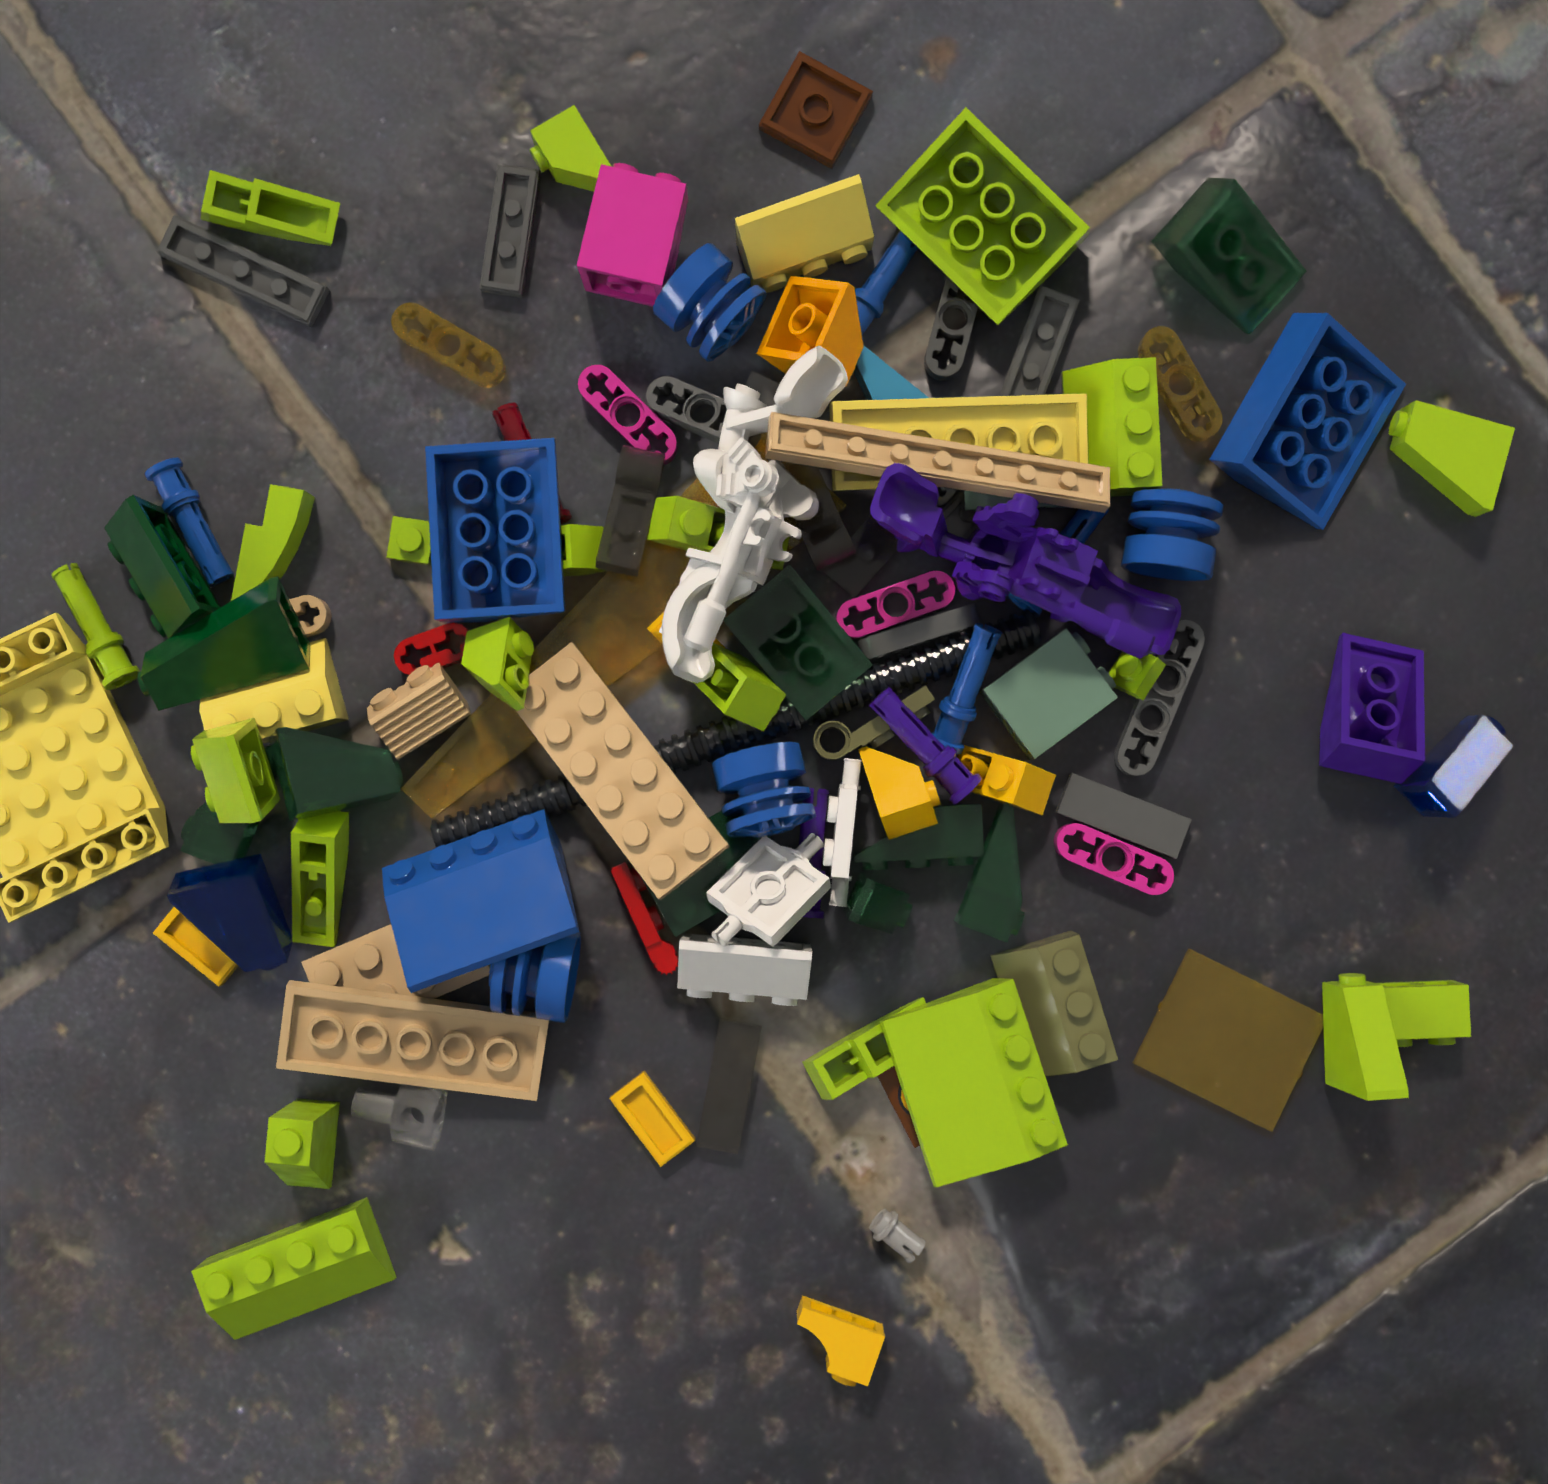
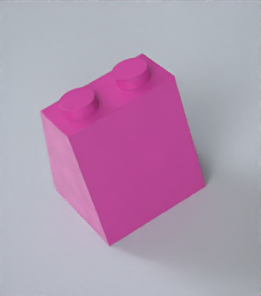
M614 163L613 167L601 164L577 261V269L585 291L654 306L655 300L662 288L675 272L688 203L687 185L685 183H681L679 178L667 173H657L655 177L641 174L635 167L624 163Z

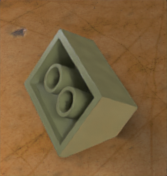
M1070 930L990 955L997 978L1014 979L1045 1076L1078 1073L1118 1060L1080 934Z

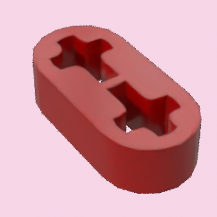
M448 623L408 637L395 648V664L400 671L408 675L417 669L414 664L405 663V657L410 655L409 648L412 646L419 651L428 649L432 651V654L420 659L421 666L428 665L431 668L435 663H440L443 668L460 663L462 662L465 642L460 644L461 652L458 654L452 649L439 651L438 646L449 642V633L453 631L457 636L465 637L466 639V633L469 629L461 624Z

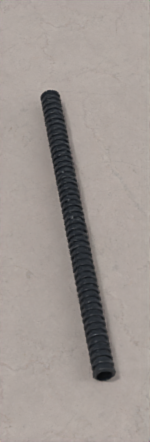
M1028 609L1023 610L1021 616H1017L1015 613L1011 614L1007 621L1000 618L997 620L996 625H992L990 622L986 623V625L1002 632L992 655L997 660L1001 659L1005 652L1012 655L1015 653L1016 648H1020L1023 651L1028 649V644L1032 643L1034 646H1037L1041 643V632L1034 614ZM963 631L959 634V638L956 639L953 636H949L945 643H942L940 640L935 641L934 647L930 648L928 645H924L920 652H917L915 649L910 650L909 656L905 657L903 654L897 655V660L885 659V664L880 666L877 662L873 663L872 669L866 670L865 667L859 669L860 673L855 675L852 671L848 672L847 678L841 679L840 676L834 678L835 682L829 684L827 680L823 681L822 686L816 688L815 685L809 686L810 691L805 693L800 689L797 691V695L793 697L790 694H786L785 700L780 704L777 714L771 719L764 731L734 718L728 720L727 716L721 718L722 722L716 724L714 720L710 721L709 727L696 726L697 731L692 733L689 729L685 730L684 736L671 735L672 740L667 742L662 738L658 740L659 744L655 745L654 748L674 774H676V769L689 770L688 765L694 763L696 767L700 766L702 760L714 761L713 756L720 754V757L727 755V751H739L738 747L745 745L746 749L751 748L752 742L758 741V744L764 743L763 738L770 736L771 740L776 739L777 733L783 732V735L789 734V729L794 727L798 731L802 729L801 725L807 723L808 726H813L814 720L820 719L821 722L827 720L826 716L832 714L834 718L840 715L839 711L852 712L853 706L857 705L859 709L863 708L865 702H872L888 687L896 695H900L904 688H908L909 691L914 690L915 684L920 683L921 686H925L928 684L927 680L932 679L934 682L939 681L941 675L945 674L946 677H950L953 675L952 671H959L972 633L967 634ZM561 774L558 775L557 781L553 782L552 779H547L543 786H540L539 783L533 784L532 790L528 791L527 788L520 789V794L508 793L507 798L504 800L502 797H496L495 803L490 804L489 801L482 802L481 808L471 806L467 813L464 810L457 811L456 817L446 815L442 822L439 819L432 820L430 830L435 846L438 847L543 809L548 818L551 819V814L553 813L559 816L563 814L564 809L568 808L569 811L576 810V805L581 804L585 807L587 804L565 775Z

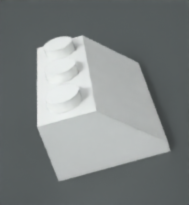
M684 933L679 942L677 988L687 989L686 996L694 998H712V992L729 993V1000L754 1002L755 995L772 997L773 1004L797 1006L798 999L807 1000L812 962L811 944L779 941L773 947L764 940L733 937L726 946H721L720 943L714 940L712 935Z

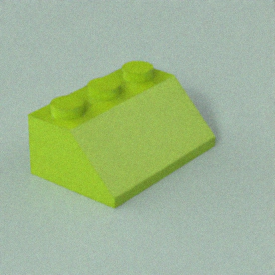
M1156 357L1112 359L1062 371V394H1087L1088 464L1110 467V497L1132 496L1136 491L1160 489L1163 484Z

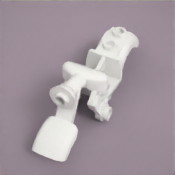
M816 346L806 352L788 369L774 395L775 405L767 407L766 404L759 400L761 394L758 391L743 384L737 383L735 389L724 387L723 397L727 411L721 430L718 449L702 450L693 458V467L698 480L716 504L725 510L726 519L724 531L718 543L710 552L688 548L686 556L690 557V561L664 611L662 625L659 633L662 634L664 654L673 674L682 679L699 683L712 676L715 668L712 645L726 615L725 609L733 602L755 592L757 584L763 586L774 560L788 562L792 559L791 553L783 551V541L789 536L800 539L802 533L797 527L785 522L784 518L792 517L796 520H809L818 512L819 501L816 493L802 485L779 461L770 460L766 462L762 460L761 455L748 442V438L767 432L768 419L771 412L813 419L820 417L830 401L844 389L848 382V376L843 364L821 346Z

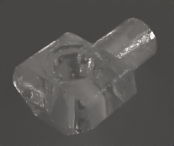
M401 1084L397 1095L359 1087L352 1101L351 1115L352 1117L390 1125L392 1142L434 1151L442 1133L448 1090ZM411 1108L419 1109L422 1112L425 1123L418 1122L413 1117Z

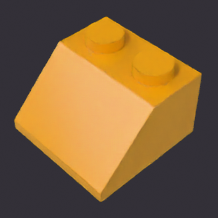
M790 276L756 354L786 374L797 359L816 346H821L840 360L847 372L849 382L864 347L854 286L848 282Z

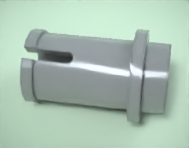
M882 1209L869 1226V1229L874 1233L873 1238L876 1241L883 1240L899 1253L906 1262L911 1263L915 1260V1256L912 1253L914 1252L919 1256L926 1241L899 1221L897 1212H889L886 1209Z

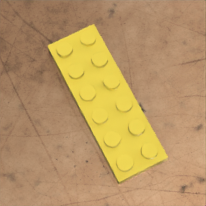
M1087 394L832 401L829 403L831 422L1088 464ZM832 469V491L876 489L881 477Z

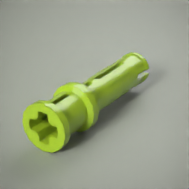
M71 563L69 565L71 570H69L67 564L59 567L52 572L51 576L56 581L88 642L85 646V652L88 658L95 660L104 677L102 681L104 689H117L131 683L138 678L140 669L138 666H132L122 647L125 642L123 637L117 632H112L80 571L79 565Z

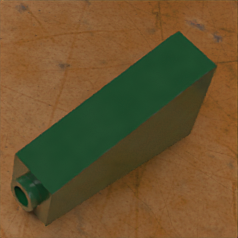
M276 576L269 578L145 652L142 670L138 672V682L143 694L146 697L151 696L158 711L307 670L309 669L310 643L279 577Z

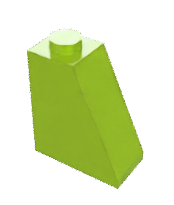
M1415 400L1394 414L1389 426V435L1393 436L1390 450L1467 515L1477 517L1493 511L1515 428Z
M1358 973L1339 974V981L1322 982L1325 1084L1366 1101L1409 1098L1408 1085L1383 985L1366 981V975Z
M297 1098L269 1117L264 1162L286 1185L324 1189L332 1187L340 1102Z

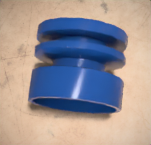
M706 243L698 248L680 265L662 288L653 306V313L674 332L681 331L693 322L686 338L687 344L691 348L701 344L699 354L707 362L715 360L740 340L754 322L767 297L766 291L759 285H753L748 289L751 279L746 273L740 274L726 283L733 269V262L712 243Z
M1148 489L1134 492L1130 506L1138 512H1133L1129 515L1128 523L1135 528L1146 531V534L1131 535L1125 538L1121 567L1135 574L1177 581L1210 580L1213 576L1216 549L1209 544L1198 541V538L1212 537L1219 534L1220 526L1211 520L1219 519L1222 516L1224 505L1216 499L1187 490Z
M780 742L755 746L727 754L712 763L718 792L739 795V798L730 801L722 807V813L725 816H741L725 824L729 837L752 836L758 838L780 834L792 830L795 826L816 817L813 804H796L812 796L810 788L789 785V782L798 779L806 773L799 743Z
M575 933L544 946L490 964L491 1011L496 1013L505 1012L510 995H512L513 1015L520 1016L526 1007L528 998H535L537 1019L565 1023L570 1013L576 986L581 950V933Z

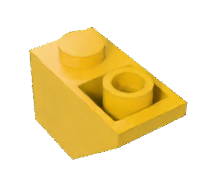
M964 745L962 754H958L957 758L972 774L978 773L982 777L980 783L971 791L972 793L1043 815L1056 774L1027 762Z

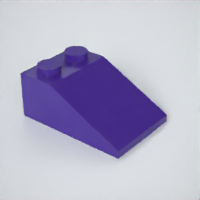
M1342 633L1338 639L1320 727L1319 766L1402 784L1425 762L1424 651Z

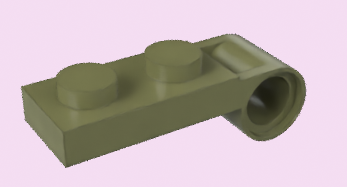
M925 685L902 700V702L920 720L931 713L926 705L935 699ZM877 716L852 733L846 725L839 721L824 722L816 729L812 742L814 750L820 757L827 760H836L859 746L863 747L867 743H870L872 748L875 749L895 735L889 725L880 716ZM833 728L842 733L844 745L839 752L829 753L821 747L820 736L826 729Z

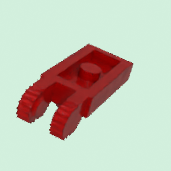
M625 861L611 867L612 876L652 963H654V968H656L657 972L660 971L661 974H672V971H676L675 969L678 967V956H676V951L671 942L660 939L657 931L665 927L655 905L646 908L640 892L647 889L643 878L634 867L629 869Z

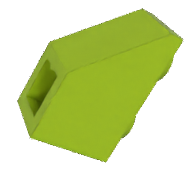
M511 617L467 631L461 664L490 693L516 711L524 709L526 691L529 686L531 657L534 652V642L529 634L523 631Z

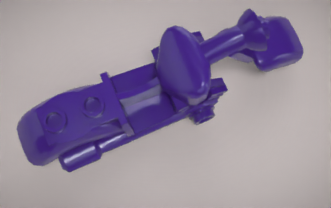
M894 463L884 470L870 506L872 517L880 526L898 539V552H911L920 549L929 555L955 562L956 566L952 577L956 579L957 588L963 597L970 600L987 598L992 601L1003 602L1007 595L1012 594L1051 612V619L1058 622L1071 620L1086 631L1104 639L1106 644L1139 659L1148 654L1164 655L1169 650L1181 617V605L1178 599L1167 594L1137 587L1118 578L1108 570L1103 560L1096 558L1098 550L1080 543L1077 539H1070L1058 534L1059 531L1053 528L1031 527L1035 525L1039 515V510L1037 509L1039 502L1035 498L1026 494L1015 493L1012 500H1008L1007 503H998L993 508L990 506H985V508L977 506L972 521L978 528L972 532L968 539L948 532L943 510L936 506L939 498L936 484L922 477L909 466L901 463Z

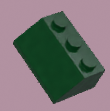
M135 495L125 499L104 527L111 539L107 545L114 558L122 565L125 563L131 573L132 578L129 579V584L134 593L142 601L146 600L154 613L150 616V619L155 629L162 637L171 638L221 608L162 507Z

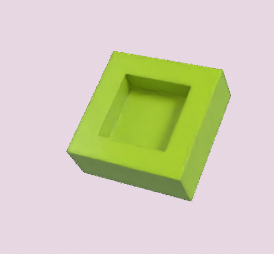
M393 516L386 558L394 561L431 566L429 521Z
M1122 651L1109 674L1116 684V689L1143 701L1166 664L1152 654L1139 659Z

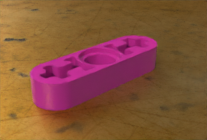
M591 365L582 371L578 379V388L583 399L645 461L655 466L670 463L678 450L677 440L673 431L609 368L603 365ZM593 377L598 381L604 377L607 378L605 386L614 398L617 396L618 391L623 393V395L618 396L612 401L607 411L602 407L609 404L608 400L600 392L596 391L592 395L589 394L592 389L589 381ZM626 404L634 405L640 410L639 421L630 427L622 426L616 420L618 409ZM648 420L654 423L648 426V430L656 439L659 440L663 436L668 438L665 442L666 453L662 454L659 451H655L651 454L648 452L651 449L650 442L641 433L646 427ZM641 433L639 439L636 441L633 438V436Z
M930 571L848 600L841 605L837 612V628L845 637L859 639L939 611L953 600L955 595L954 582L948 574L942 571ZM929 580H934L937 585H945L946 591L941 594V602H936L933 596L927 597L919 601L923 609L915 610L914 596L907 587L914 585L915 593L917 594L928 589ZM898 593L906 599L907 610L902 616L892 617L885 612L883 600L887 595ZM875 599L876 612L884 622L875 625V616L865 619L862 622V629L856 631L853 625L846 626L843 620L849 616L848 609L855 608L857 613L871 610V606L867 601Z
M1065 824L1057 830L1054 836V848L1063 859L1150 895L1163 894L1171 888L1174 882L1173 868L1165 859L1083 824ZM1078 830L1081 832L1080 840L1095 846L1096 837L1101 839V842L1093 852L1092 864L1086 861L1091 855L1089 852L1075 849L1072 854L1068 853L1069 845L1064 842L1066 835H1074ZM1112 846L1119 847L1125 855L1124 865L1117 871L1107 870L1102 863L1104 851ZM1135 854L1140 856L1136 864L1141 867L1153 869L1155 864L1159 865L1157 872L1163 875L1160 883L1153 882L1148 887V878L1132 872L1131 880L1126 878L1133 869Z

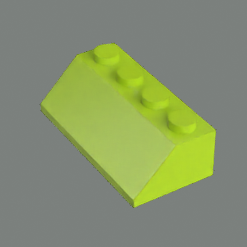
M367 1197L210 1256L191 1271L206 1313L234 1340L397 1278Z

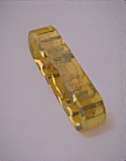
M404 303L394 311L391 319L392 328L404 343L478 386L493 387L503 380L506 373L505 361L494 347L417 303ZM419 315L418 321L424 328L431 331L429 338L427 339L423 333L416 329H411L407 334V327L403 324L406 318L413 320ZM453 334L459 337L461 344L456 354L443 356L438 352V342L443 336ZM469 351L474 357L484 362L489 357H492L491 363L495 367L493 373L485 371L482 376H479L480 370L478 367L466 359Z
M1157 326L1150 329L1139 342V358L1156 357L1158 391L1183 435L1195 442L1209 439L1218 432L1222 425L1223 418L1220 408L1178 335L1172 329L1165 326ZM1153 338L1158 343L1165 341L1168 344V348L1164 351V356L1169 364L1175 358L1179 362L1171 366L1164 374L1161 373L1160 368L1166 364L1165 359L1161 353L1152 354L1149 349L1154 344ZM1175 373L1186 375L1191 382L1190 392L1186 395L1173 393L1169 387L1171 375ZM1196 395H1198L1200 400L1193 405L1200 416L1207 414L1210 417V421L1206 424L1207 431L1202 426L1195 428L1192 425L1191 421L1195 419L1196 413L1191 405L1185 410L1180 406L1188 403Z

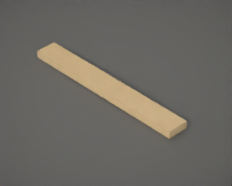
M771 412L768 419L765 459L882 477L884 470L894 463H901L909 466L919 475L940 487L1013 498L1015 493H1022L1035 498L1040 503L1105 513L1110 507V467Z

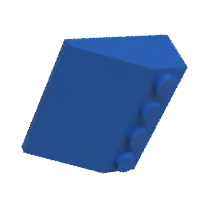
M1293 313L1209 460L1239 484L1311 526L1323 530L1406 383L1329 313Z
M541 438L425 446L434 620L445 624L497 621L507 617L513 619L565 612L556 439Z
M544 809L521 816L491 829L479 831L474 835L455 842L438 846L433 850L411 858L399 860L382 868L384 898L407 988L411 993L579 932L562 845Z

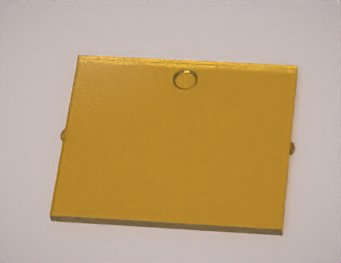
M1188 948L1163 1001L1158 1004V1011L1133 1063L1272 1132L1298 1078L1302 1076L1303 1067L1321 1033L1323 1014Z

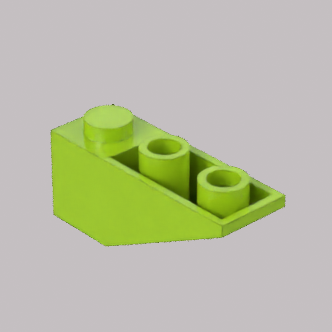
M680 496L658 497L655 499L647 540L686 551L688 548L710 552L718 543L724 531L725 510ZM789 537L783 541V551H787ZM774 560L771 569L783 570L784 562Z

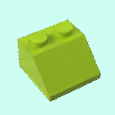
M255 718L204 730L192 739L194 744L191 746L192 760L196 769L203 771L208 786L205 787L206 803L211 812H216L219 823H255L262 821L281 800Z

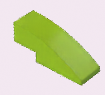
M210 170L201 209V220L256 234L331 246L340 203L254 178L253 182Z
M270 484L263 525L257 526L245 523L231 601L269 578L276 576L279 579L282 578L298 551L308 526L315 499L313 495L305 490Z
M920 997L884 1015L802 1061L822 1100H834L864 1080L875 1078L894 1066L880 1020L925 1004L924 997Z

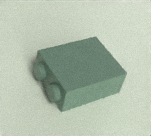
M1067 628L1057 633L979 691L980 695L1029 760L1036 759L1118 698L1112 690L1116 687V684L1110 674L1102 666L1096 669L1087 656L1091 652L1087 643L1077 632L1070 634Z

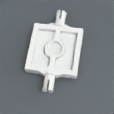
M844 758L842 784H839L837 797L829 796L827 822L835 823L833 839L825 838L822 864L823 866H830L832 885L829 905L847 907L849 881L852 880V876H849L857 791L861 790L859 780L862 760Z
M810 833L796 849L780 846L768 837H762L706 892L709 903L724 912L728 917L711 933L714 940L720 943L721 946H726L741 929L754 933L774 947L831 888L830 878L815 869L809 862L824 847L820 837H815L814 833Z

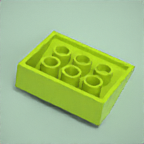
M966 107L875 205L996 325H999L1058 269L1088 237L1090 227Z
M992 978L880 1020L934 1187H940L1028 1162L1068 1145L1014 979Z

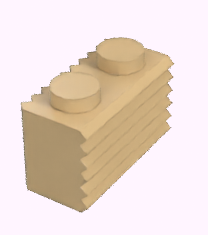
M435 663L431 668L428 665L417 668L407 677V682L403 686H399L394 691L391 688L382 690L371 699L370 705L367 707L370 725L379 734L397 760L471 714L468 702L440 663Z

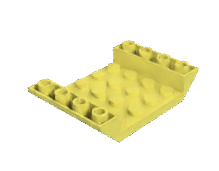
M53 613L0 639V872L3 876L0 879V906L8 923L14 922L169 847L166 809L111 691L104 689L102 685L104 677L95 660L88 658L84 643L59 613Z

